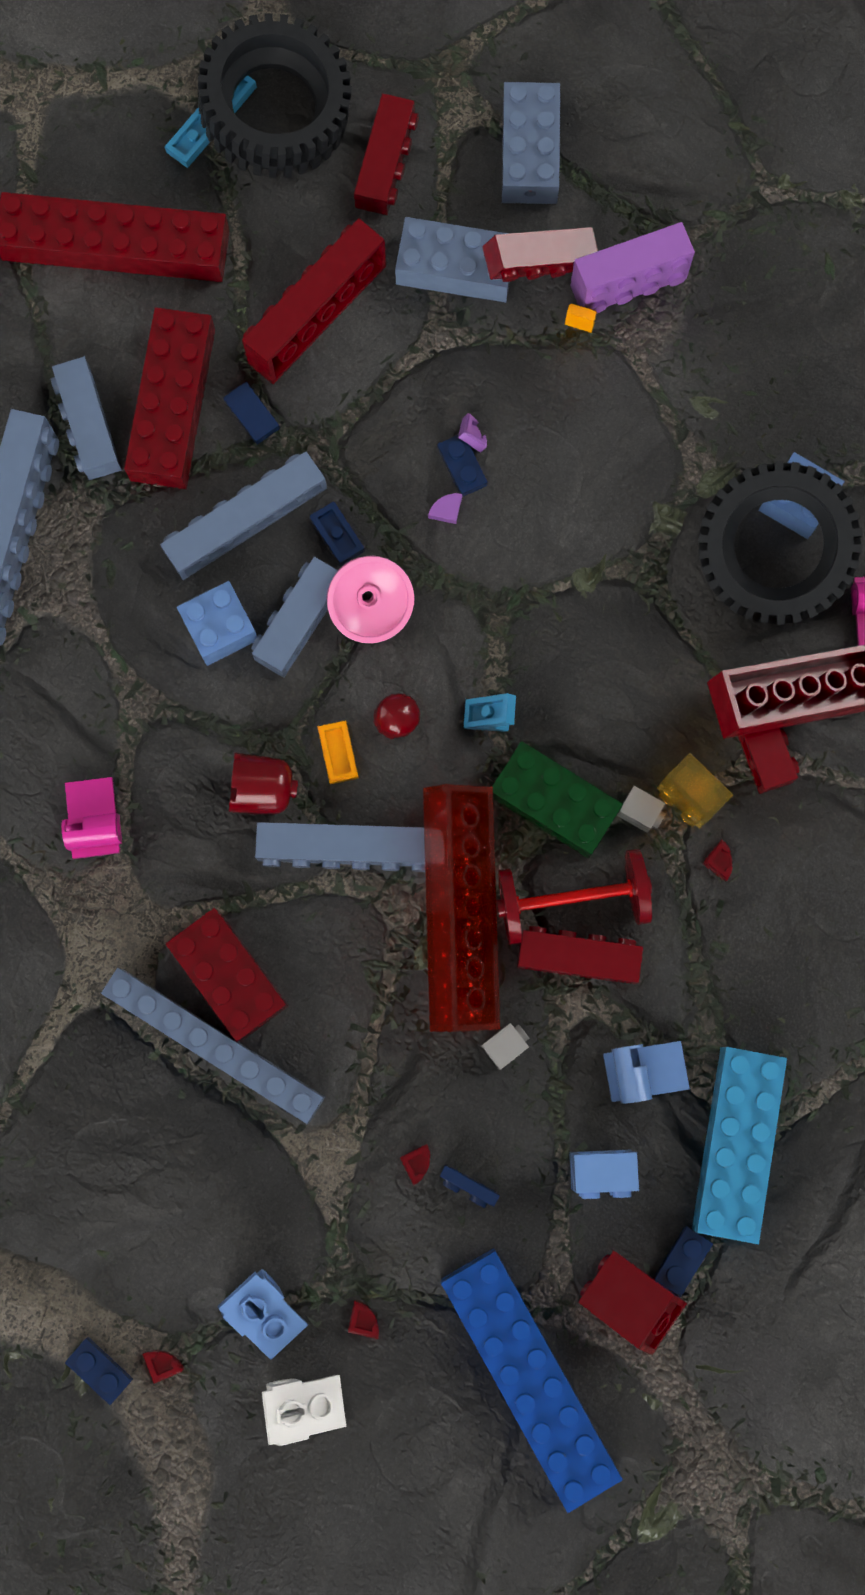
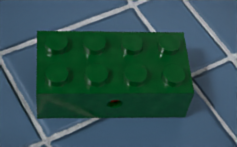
M522 741L489 791L490 798L588 859L623 805Z

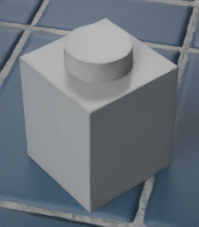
M633 786L617 816L648 833L652 826L658 829L666 813L661 810L665 803Z
M509 1023L481 1045V1047L498 1069L501 1070L529 1048L526 1041L530 1038L519 1024L513 1027Z

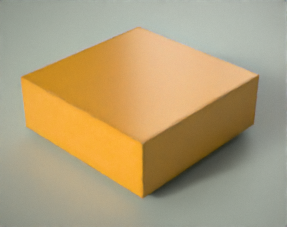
M571 303L567 310L565 325L592 333L597 312Z

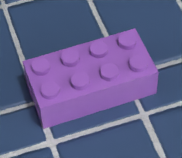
M680 222L575 259L570 286L579 306L600 313L610 305L616 303L623 305L631 301L633 297L642 294L648 296L658 291L661 287L681 284L687 279L695 251L683 223Z

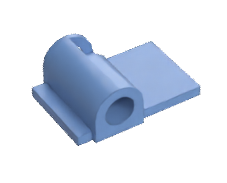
M681 1041L643 1047V1044L611 1049L612 1052L603 1054L611 1102L621 1101V1104L651 1100L653 1099L652 1095L690 1089Z
M263 1269L258 1273L254 1272L218 1305L222 1317L242 1337L246 1335L270 1360L308 1326L307 1322L284 1300L285 1297L280 1287Z

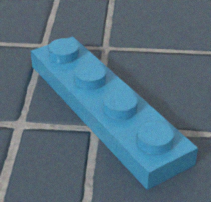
M248 75L239 83L234 92L232 100L234 113L257 88L256 81ZM199 107L165 145L166 153L187 168L210 143L206 136V128H203L201 124Z

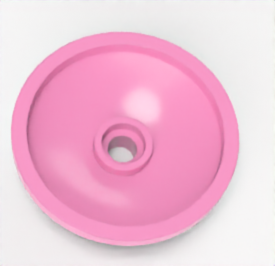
M363 556L343 565L332 578L327 592V608L332 622L346 637L361 643H378L395 636L407 624L414 606V591L407 574L396 563L380 556ZM366 591L372 592V597L369 600H363L362 598Z

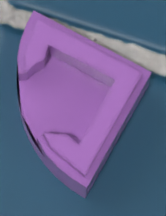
M467 413L462 418L458 438L481 453L487 448L486 436H482L479 428L476 426L479 422L471 414Z
M448 494L438 499L431 507L428 518L456 524L462 494Z

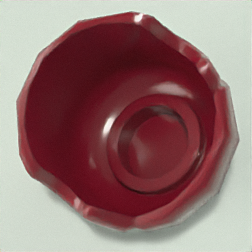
M401 693L391 694L382 699L374 710L373 722L378 732L389 739L408 736L420 723V709L417 702L411 696Z

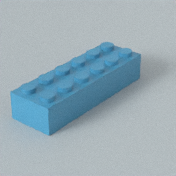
M720 1047L692 1230L696 1233L759 1245L787 1058L731 1047Z

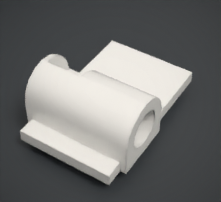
M340 1375L303 1383L302 1380L298 1379L278 1380L266 1384L267 1391L262 1392L269 1445L283 1446L307 1440L310 1435L346 1427Z

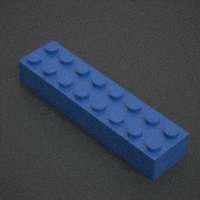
M495 1248L441 1278V1285L567 1513L621 1482L623 1479Z

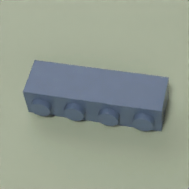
M85 356L52 366L55 377L50 378L55 394L61 395L63 403L58 404L63 420H68L71 428L67 429L66 433L71 446H76L78 455L74 456L78 471H84L89 480L122 471L92 371Z
M313 557L310 563L306 562L302 566L298 574L300 579L295 587L290 586L284 594L282 600L284 604L279 612L275 610L271 614L267 622L268 629L263 636L261 634L258 635L253 642L251 649L253 650L252 655L256 662L285 678L328 610L327 592L330 582L338 570L316 557Z

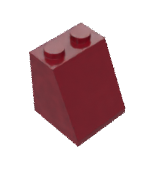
M613 1250L611 1255L607 1254L601 1260L598 1266L600 1271L594 1280H589L582 1288L580 1293L582 1297L578 1303L636 1348L653 1355L687 1303Z

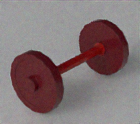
M633 849L625 852L627 883L519 899L516 896L511 869L498 870L500 899H496L499 917L504 918L509 945L522 943L519 914L524 910L629 894L632 912L637 925L651 923L652 885L650 877L647 875L641 851Z

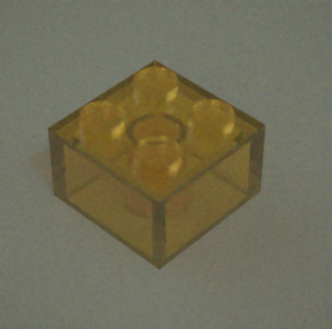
M691 753L657 787L660 791L659 796L669 806L675 805L682 812L681 818L691 827L696 825L699 829L733 796Z

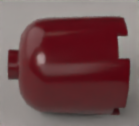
M235 753L229 812L275 815L285 811L289 805L290 797L296 798L298 780H292V770L289 764L277 758Z

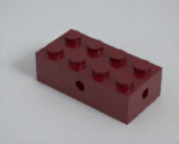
M215 907L166 943L168 949L236 1042L241 1043L289 1007L220 911Z

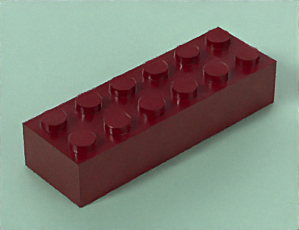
M360 218L353 225H347L341 232L340 238L333 245L330 244L323 250L321 258L314 265H309L303 271L301 279L295 285L292 284L286 288L281 300L276 305H271L266 309L263 318L256 326L252 325L246 330L242 342L248 364L274 385L386 267L385 239Z
M158 307L154 309L124 468L132 482L187 489L215 336V326L211 315Z
M865 645L721 671L710 679L707 685L723 739L865 711Z

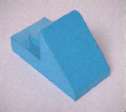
M506 693L466 699L464 728L508 731L509 725H514L516 695Z

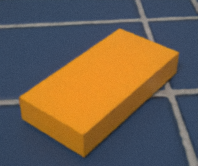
M346 720L317 726L330 785L358 779Z

